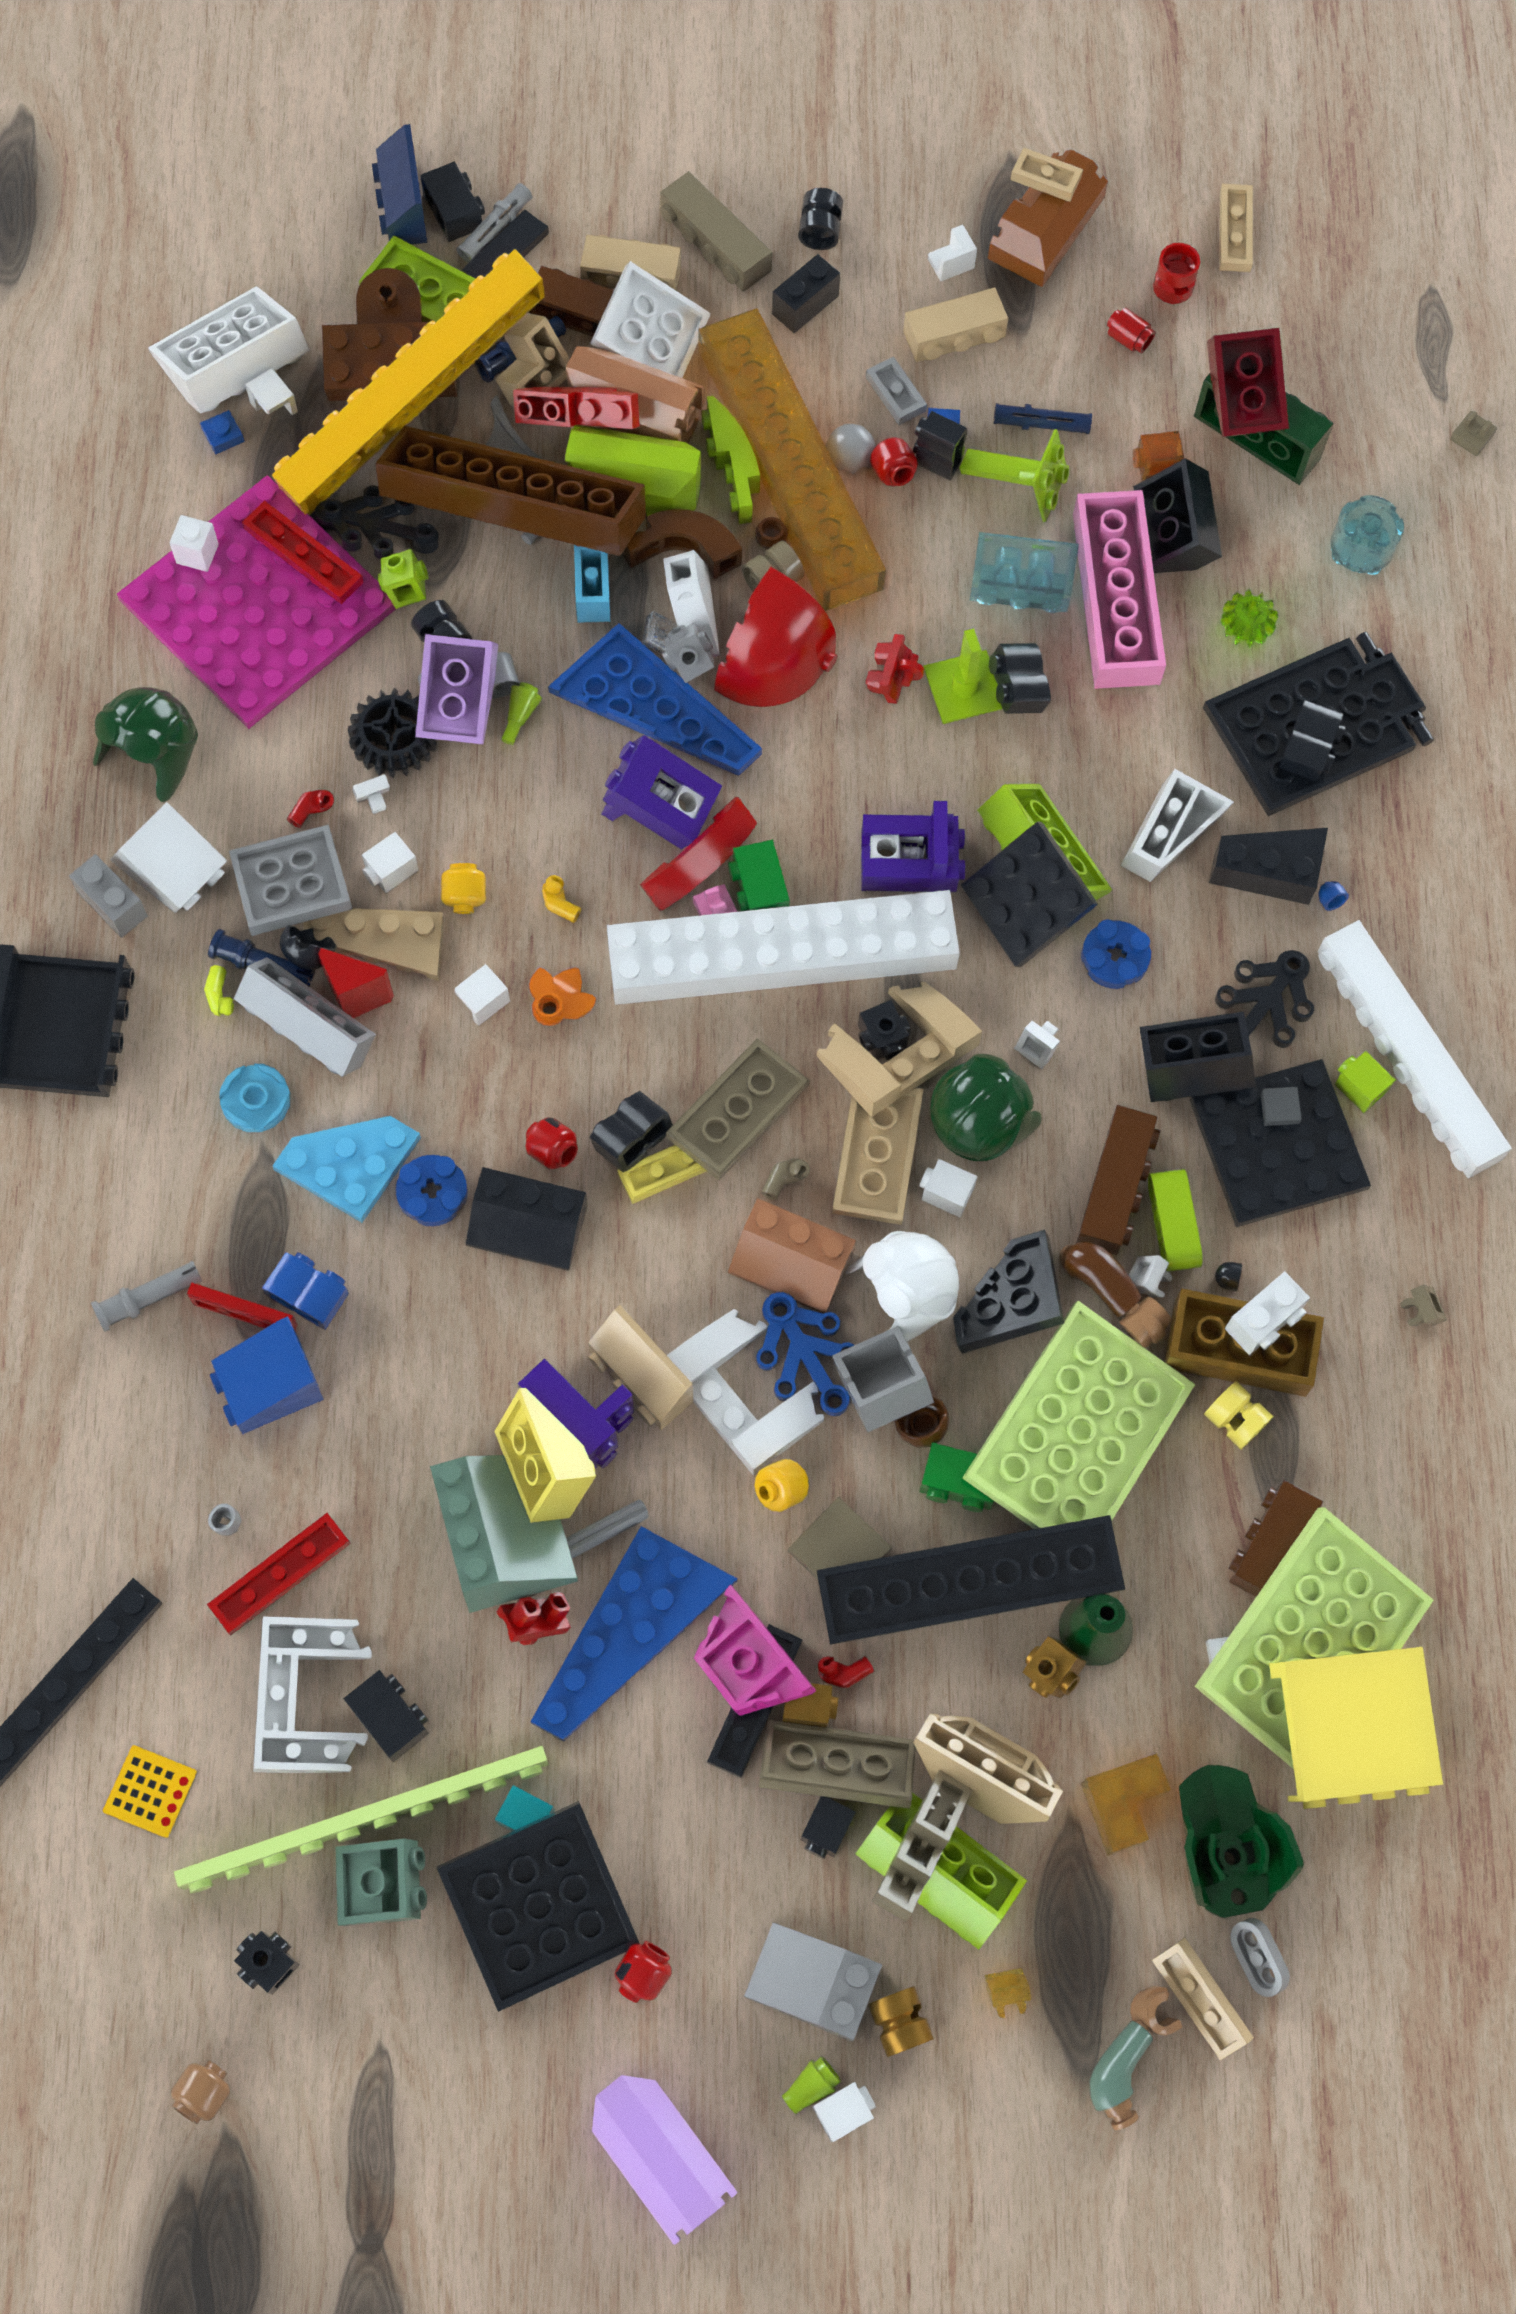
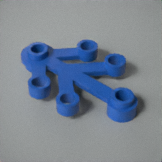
M777 1292L771 1294L764 1301L762 1308L763 1317L769 1326L763 1347L757 1352L756 1363L759 1368L765 1371L776 1367L778 1354L775 1350L783 1329L790 1340V1345L781 1378L776 1381L774 1386L775 1396L781 1401H786L796 1393L795 1378L800 1360H802L821 1392L820 1405L822 1410L830 1416L843 1414L849 1406L850 1397L848 1391L840 1385H833L815 1353L832 1357V1355L854 1346V1344L850 1342L840 1344L803 1334L796 1323L816 1326L823 1335L832 1336L839 1331V1317L833 1312L823 1314L797 1306L796 1300L787 1293ZM777 1306H783L786 1308L787 1313L784 1316H777L773 1310ZM826 1319H832L835 1321L836 1326L833 1329H826L822 1323ZM765 1353H769L774 1357V1360L770 1364H765L761 1361L760 1357ZM781 1384H789L792 1391L785 1395L779 1392L778 1387ZM838 1397L841 1400V1405L833 1408L829 1406L828 1399Z

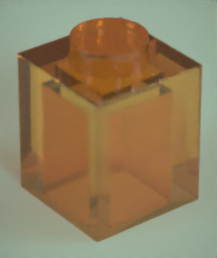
M1179 431L1140 435L1138 447L1133 449V464L1135 468H1139L1142 481L1185 459Z

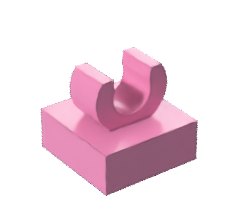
M725 884L712 887L693 896V903L699 916L737 912Z

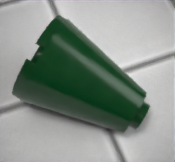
M1098 1594L1071 1600L1064 1608L1059 1619V1633L1061 1642L1087 1662L1086 1665L1101 1666L1114 1663L1127 1651L1132 1641L1133 1624L1129 1612L1118 1599L1109 1594Z

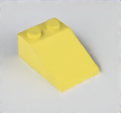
M520 1388L494 1432L530 1522L570 1518L596 1477L594 1464L589 1459L584 1445L526 1388Z

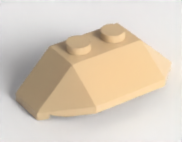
M930 1713L913 1742L932 1782L940 1770L972 1789V1792L966 1804L1000 1824L1047 1822L1063 1792L1058 1784H1054L1050 1773L1036 1755L971 1717L951 1715L940 1717L939 1714Z

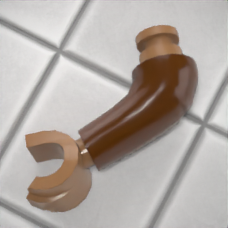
M1085 1241L1063 1247L1059 1254L1061 1266L1067 1270V1273L1072 1278L1082 1281L1090 1287L1117 1318L1125 1315L1119 1320V1323L1130 1337L1134 1338L1144 1348H1147L1152 1343L1157 1344L1166 1335L1165 1330L1172 1320L1168 1312L1149 1296L1138 1302L1142 1298L1141 1293L1129 1274L1104 1247Z

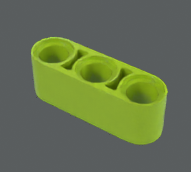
M1185 1169L1149 1173L1148 1192L1160 1256L1169 1262L1165 1271L1201 1268L1203 1264L1202 1248Z

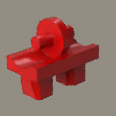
M894 634L892 642L877 643L874 659L878 665H885L884 670H870L866 678V685L870 692L883 694L887 702L897 704L902 686L909 687L911 681H918L924 675V667L918 663L919 656L914 654L904 644L905 636L902 634Z
M562 1592L550 1593L547 1598L536 1600L531 1597L519 1598L516 1603L501 1605L496 1611L498 1616L506 1623L511 1643L519 1641L522 1645H533L537 1642L538 1638L566 1634L571 1628L566 1618L567 1613L570 1611V1606Z

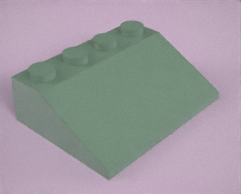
M504 1455L464 1456L430 1466L469 1613L578 1582L561 1519L530 1522Z

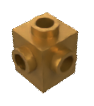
M1048 1636L1041 1646L1034 1647L1025 1660L1027 1666L1022 1673L1031 1679L1028 1686L1044 1698H1047L1049 1694L1062 1698L1064 1694L1069 1695L1076 1688L1080 1681L1078 1674L1087 1662L1062 1642Z

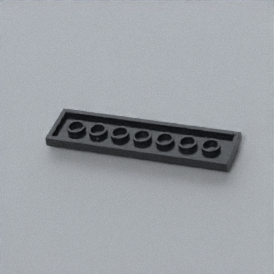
M1110 1515L816 1570L830 1645L1125 1590Z

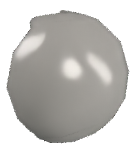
M844 424L831 433L825 447L828 461L836 469L854 474L862 467H867L868 469L872 467L870 458L876 444L873 436L863 426Z

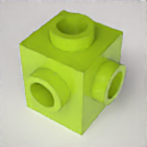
M412 549L381 558L382 573L378 574V581L382 591L387 593L395 609L426 599L425 580L429 579L428 571L423 560L418 561Z

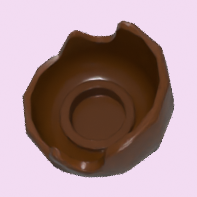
M932 1396L934 1403L894 1421L896 1430L904 1442L916 1448L931 1447L932 1442L939 1443L943 1440L949 1428V1413L945 1404L939 1398Z

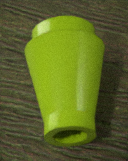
M821 2056L816 2061L811 2059L791 2087L782 2095V2098L795 2114H798L802 2109L836 2092L835 2087L841 2082V2079L824 2057Z

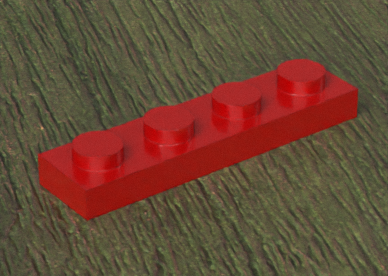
M265 500L242 521L244 530L341 605L364 583L363 576Z
M327 1512L207 1603V1606L231 1636L351 1543Z

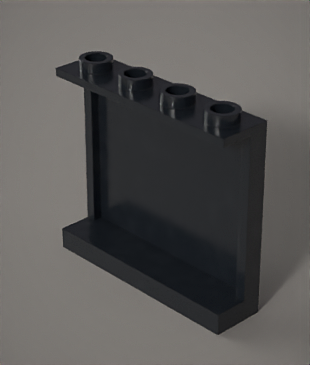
M0 944V1088L98 1097L110 1096L111 1086H116L118 1080V1066L115 1065L116 1055L122 1052L124 1036L121 1033L122 1021H127L129 1015V1001L126 1000L127 991L133 988L135 979L134 968L130 967L125 955H119V961L116 963L19 954L14 945Z

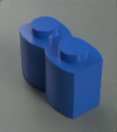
M285 1252L263 1285L264 1294L316 1326L326 1330L349 1295L347 1288L344 1286L346 1281L330 1270H327L324 1274L314 1269L315 1263L299 1252L295 1256Z

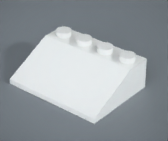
M257 286L148 347L152 356L186 401L200 414L214 410L219 406L220 402L231 396L243 393L246 390V383L269 369L273 368L276 371L286 364H293L302 355L310 351L297 319Z

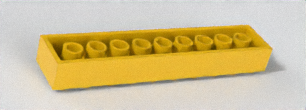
M516 249L509 255L503 253L493 263V270L485 277L482 275L478 276L469 285V292L462 299H453L445 307V314L437 322L432 320L422 328L419 333L421 335L420 338L412 345L407 343L402 346L395 355L397 359L388 367L386 365L380 367L372 375V382L364 390L362 388L355 390L348 397V404L340 412L335 410L325 418L322 423L324 425L322 429L315 435L310 433L304 437L298 445L300 449L294 455L283 457L275 465V472L272 476L278 487L305 515L308 514L310 516L320 502L327 500L394 438L404 425H408L545 297L543 278Z

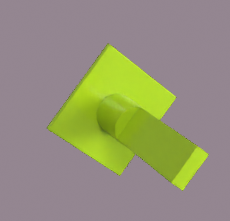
M1054 429L1041 461L967 449L959 467L961 474L1032 486L1043 522L1047 521L1050 511L1056 508L1058 492L1061 485L1065 484L1069 477V465L1066 464L1064 445L1060 442L1057 429Z
M974 628L964 631L959 657L923 665L942 724L1002 710L1001 703H998L996 698L998 684L994 675L989 670L990 658L987 650L982 651Z

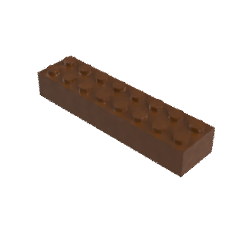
M405 425L375 463L380 496L574 544L607 554L620 556L646 518L645 484Z

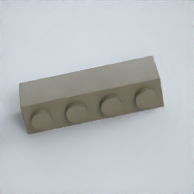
M689 171L660 192V212L662 217L668 223H673L681 231L682 236L688 243H693L697 246L704 258L710 264L714 263L723 272L724 277L729 283H735L744 292L772 271V251Z

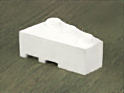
M1174 769L1162 784L1121 866L1151 882L1212 826L1234 801Z

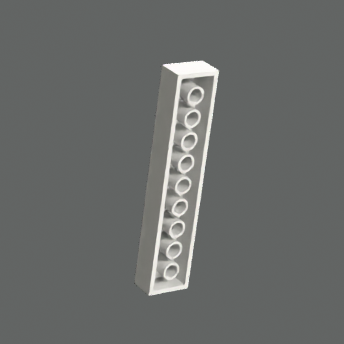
M950 890L607 925L615 1005L955 970L960 954Z

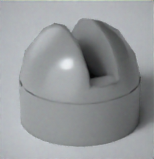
M228 1504L217 1505L210 1512L208 1518L210 1528L223 1536H231L236 1533L242 1521L238 1511ZM222 1518H225L229 1520L230 1523L228 1525L221 1524L220 1521Z

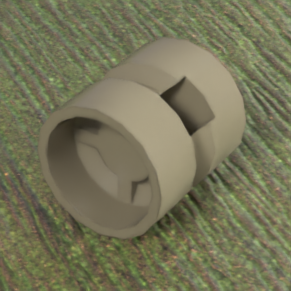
M782 540L767 549L765 557L758 555L742 566L744 578L752 592H754L770 567L780 571L795 582L804 577V569L799 557L791 546Z

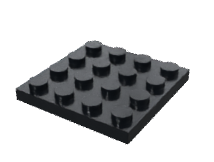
M1323 1059L1255 1077V1088L1213 1093L1205 1096H1193L1189 1100L1236 1227L1366 1191L1371 1186ZM1297 1087L1302 1119L1300 1124L1264 1126L1260 1095L1262 1089Z
M579 1801L436 1866L498 2012L625 1953L633 1944H640Z

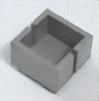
M899 1326L832 1355L840 1379L848 1391L849 1397L867 1432L934 1403L926 1376L914 1354H912L911 1348Z

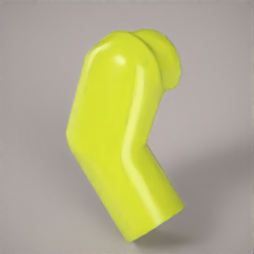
M214 965L210 967L204 987L205 995L212 1013L219 1017L221 1014L229 1016L234 1010V1000L231 997H223L222 993L227 971L222 966Z

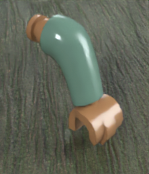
M1153 1986L1140 1991L1134 1997L1130 2010L1133 2021H1130L1116 2037L1093 2069L1089 2081L1090 2098L1097 2111L1104 2110L1108 2118H1113L1111 2126L1114 2130L1124 2129L1135 2123L1139 2118L1135 2110H1130L1133 2104L1129 2097L1134 2092L1131 2086V2075L1137 2063L1152 2043L1153 2038L1151 2035L1167 2036L1183 2027L1180 2020L1167 2017L1159 2023L1156 2020L1155 2014L1158 2005L1168 2001L1170 1992H1168L1166 1987Z

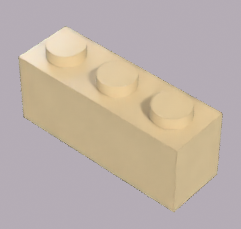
M586 235L580 265L581 279H589L597 285L615 289L625 266L631 261L677 291L681 270V247H674L669 244L645 243L634 239H616L605 235Z
M994 287L905 312L903 332L916 362L926 359L934 360L944 354L955 351L962 352L972 346L994 343L1006 336L1008 316Z

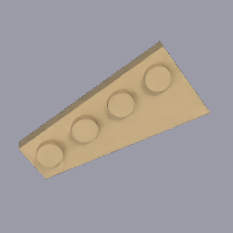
M352 908L351 910L304 922L303 930L313 928L314 937L317 940L331 937L337 946L335 952L345 955L348 953L363 957L366 961L373 963L382 962L396 966L398 970L408 973L414 971L426 975L427 978L439 981L444 922L443 912Z

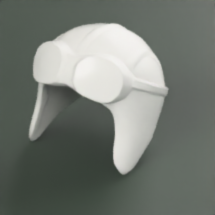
M905 1231L891 1232L881 1239L880 1242L872 1244L864 1256L846 1270V1274H850L861 1268L864 1269L866 1276L875 1286L879 1304L890 1317L894 1318V1323L890 1329L899 1326L907 1342L949 1317L956 1306L959 1290V1275L955 1265L956 1262L941 1243L925 1234Z

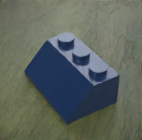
M405 124L376 148L378 162L372 163L374 183H381V189H375L378 209L384 208L385 215H379L382 235L388 234L389 241L393 236H396L414 245L428 242L411 125Z

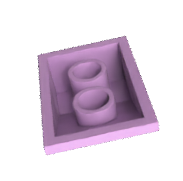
M425 634L415 737L484 745L496 674L497 643Z

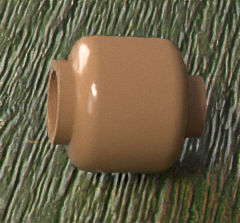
M209 2060L205 2066L198 2063L189 2064L171 2090V2096L175 2101L172 2108L195 2124H198L200 2120H212L230 2095L229 2085L223 2080L227 2073Z

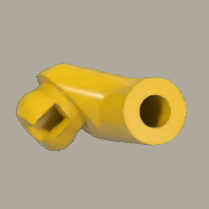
M557 875L547 877L546 882L542 886L545 907L550 912L575 923L581 913V907L566 901L563 888L564 881L561 877Z

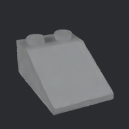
M772 1923L744 1997L852 2042L856 2036L882 1964L833 1944Z

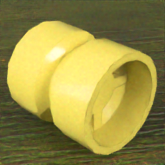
M1235 1381L1215 1400L1204 1415L1218 1428L1225 1427L1227 1429L1226 1436L1242 1450L1274 1416L1260 1402L1253 1404L1250 1401L1251 1394L1238 1381ZM1239 1413L1245 1419L1244 1422L1236 1417Z

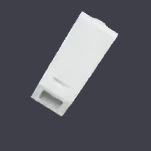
M694 550L664 558L667 590L677 626L685 625L687 627L694 623L699 632L704 630L713 645V648L710 649L713 657L720 656L708 566Z

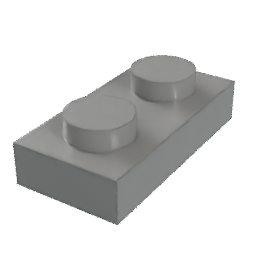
M894 356L866 370V379L898 425L926 412L927 403Z

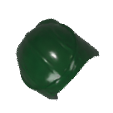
M152 687L129 689L107 703L96 716L95 734L98 742L93 765L95 767L102 761L111 746L119 747L132 759L146 764L150 763L154 766L157 776L156 796L161 802H166L173 796L187 771L194 746L198 739V732L194 721L186 707L168 691Z
M974 1054L967 1062L961 1063L946 1072L936 1084L931 1098V1119L938 1137L950 1151L971 1161H989L1003 1155L1031 1135L1040 1126L1042 1121L1040 1112H1031L1034 1101L1028 1084L1024 1079L1016 1075L1003 1059L989 1054Z

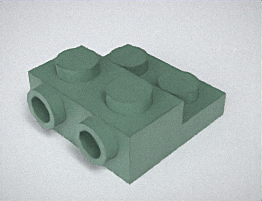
M403 1838L335 1847L338 1926L421 1919V1910H424L427 1905V1894L424 1887L420 1886L419 1870L424 1869L426 1858L424 1850L418 1847V1840Z

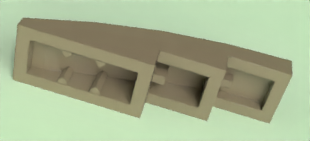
M938 1771L872 1900L873 1903L905 1922L909 1919L924 1886L935 1869L943 1849L953 1834L972 1789L942 1771Z

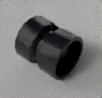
M814 188L805 193L798 238L806 247L814 250H828L835 247L838 243L843 199L836 191L828 188Z
M436 600L423 606L415 614L411 622L413 630L423 642H425V634L472 639L465 626L460 621H457V615L444 600Z

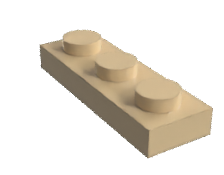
M1221 184L1219 205V270L1251 272L1253 265V185Z
M1183 1938L1152 1960L1220 2061L1248 2044L1254 2038L1186 1938Z

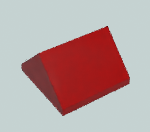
M320 948L318 955L326 980L340 1009L352 1018H356L392 1001L394 994L387 969Z

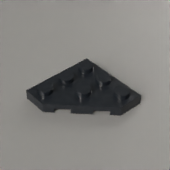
M1045 1229L1010 1240L1003 1250L1004 1257L995 1269L989 1268L975 1287L974 1291L976 1294L965 1308L961 1306L954 1315L953 1321L957 1347L962 1354L1064 1324L1050 1239Z

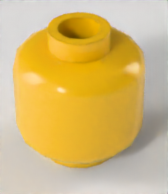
M473 863L450 864V869L444 871L441 875L442 903L453 907V913L455 914L474 913V907L483 905L486 900V876L484 872L478 870L477 865Z
M781 1459L760 1469L755 1477L754 1486L759 1501L767 1509L774 1512H782L805 1499L808 1494L809 1480L806 1471L797 1462L791 1459Z

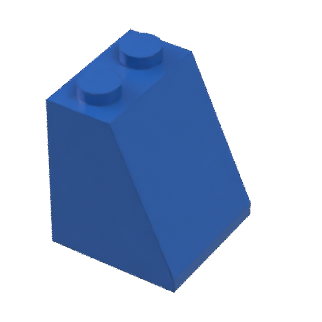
M288 1316L211 1360L215 1372L209 1374L217 1394L224 1392L228 1402L227 1405L223 1406L226 1418L231 1427L237 1424L242 1434L324 1400L298 1335Z

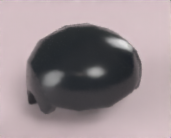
M288 925L280 936L279 944L284 956L291 963L302 969L315 970L321 968L322 964L318 955L320 948L335 952L337 948L331 937L317 940L314 937L313 928L300 931L295 926Z

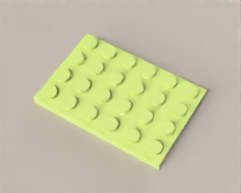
M1077 1301L1070 1308L1064 1318V1324H1061L964 1474L963 1479L1033 1529L1108 1515L1111 1516L1112 1521L1195 1384L1080 1301Z
M1325 1507L1317 1508L1194 1687L1294 1769L1281 1678L1271 1679L1269 1664L1401 1649L1434 1600Z

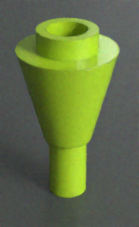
M520 682L519 686H511L508 724L501 739L504 743L514 745L520 727L525 724L543 698L538 694L539 690L535 686L525 682Z

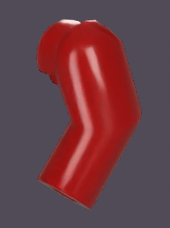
M315 790L303 793L288 815L287 821L291 825L301 828L310 814L325 812L334 804L333 794L328 790Z
M831 1656L823 1657L818 1662L819 1677L825 1683L840 1688H849L875 1672L866 1656L849 1666L834 1661V1657Z

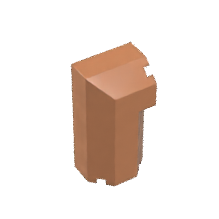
M576 346L566 365L567 387L617 388V392L638 393L640 427L635 429H614L626 433L681 441L689 444L699 421L698 418H695L696 410H702L704 404V386L605 349ZM589 426V427H595V428H601V429H607V430H610V428H612V427Z

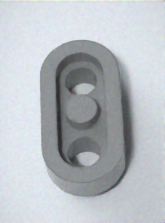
M1248 1918L1237 1923L1231 1931V1945L1252 1988L1258 1994L1265 1997H1272L1284 1991L1289 1984V1971L1268 1927L1256 1918ZM1252 1933L1256 1936L1258 1942L1253 1939ZM1270 1969H1272L1275 1978L1271 1976Z

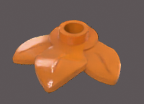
M577 967L565 970L554 977L545 969L538 968L530 979L529 990L535 999L532 1004V1013L536 1021L542 1025L553 1026L560 1023L564 1018L580 1019L588 1014L596 1003L595 996L581 992L582 979L580 970ZM547 1006H553L556 1009L553 1014H546L543 1010Z

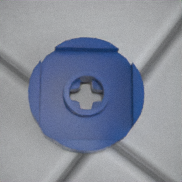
M1110 919L1103 920L1085 938L1081 951L1082 963L1084 962L1088 975L1097 984L1111 989L1124 988L1125 985L1138 982L1145 975L1151 960L1150 939L1146 933L1128 922ZM1114 948L1121 949L1122 953L1125 954V958L1119 957L1117 961L1111 960V953L1107 951Z
M425 1155L412 1160L401 1168L396 1182V1197L402 1212L424 1226H440L452 1221L457 1216V1212L462 1208L463 1203L465 1205L468 1196L467 1183L462 1170L455 1164L454 1160L447 1156ZM429 1183L442 1187V1190L436 1191L437 1197L430 1198L428 1193L422 1194V1190Z

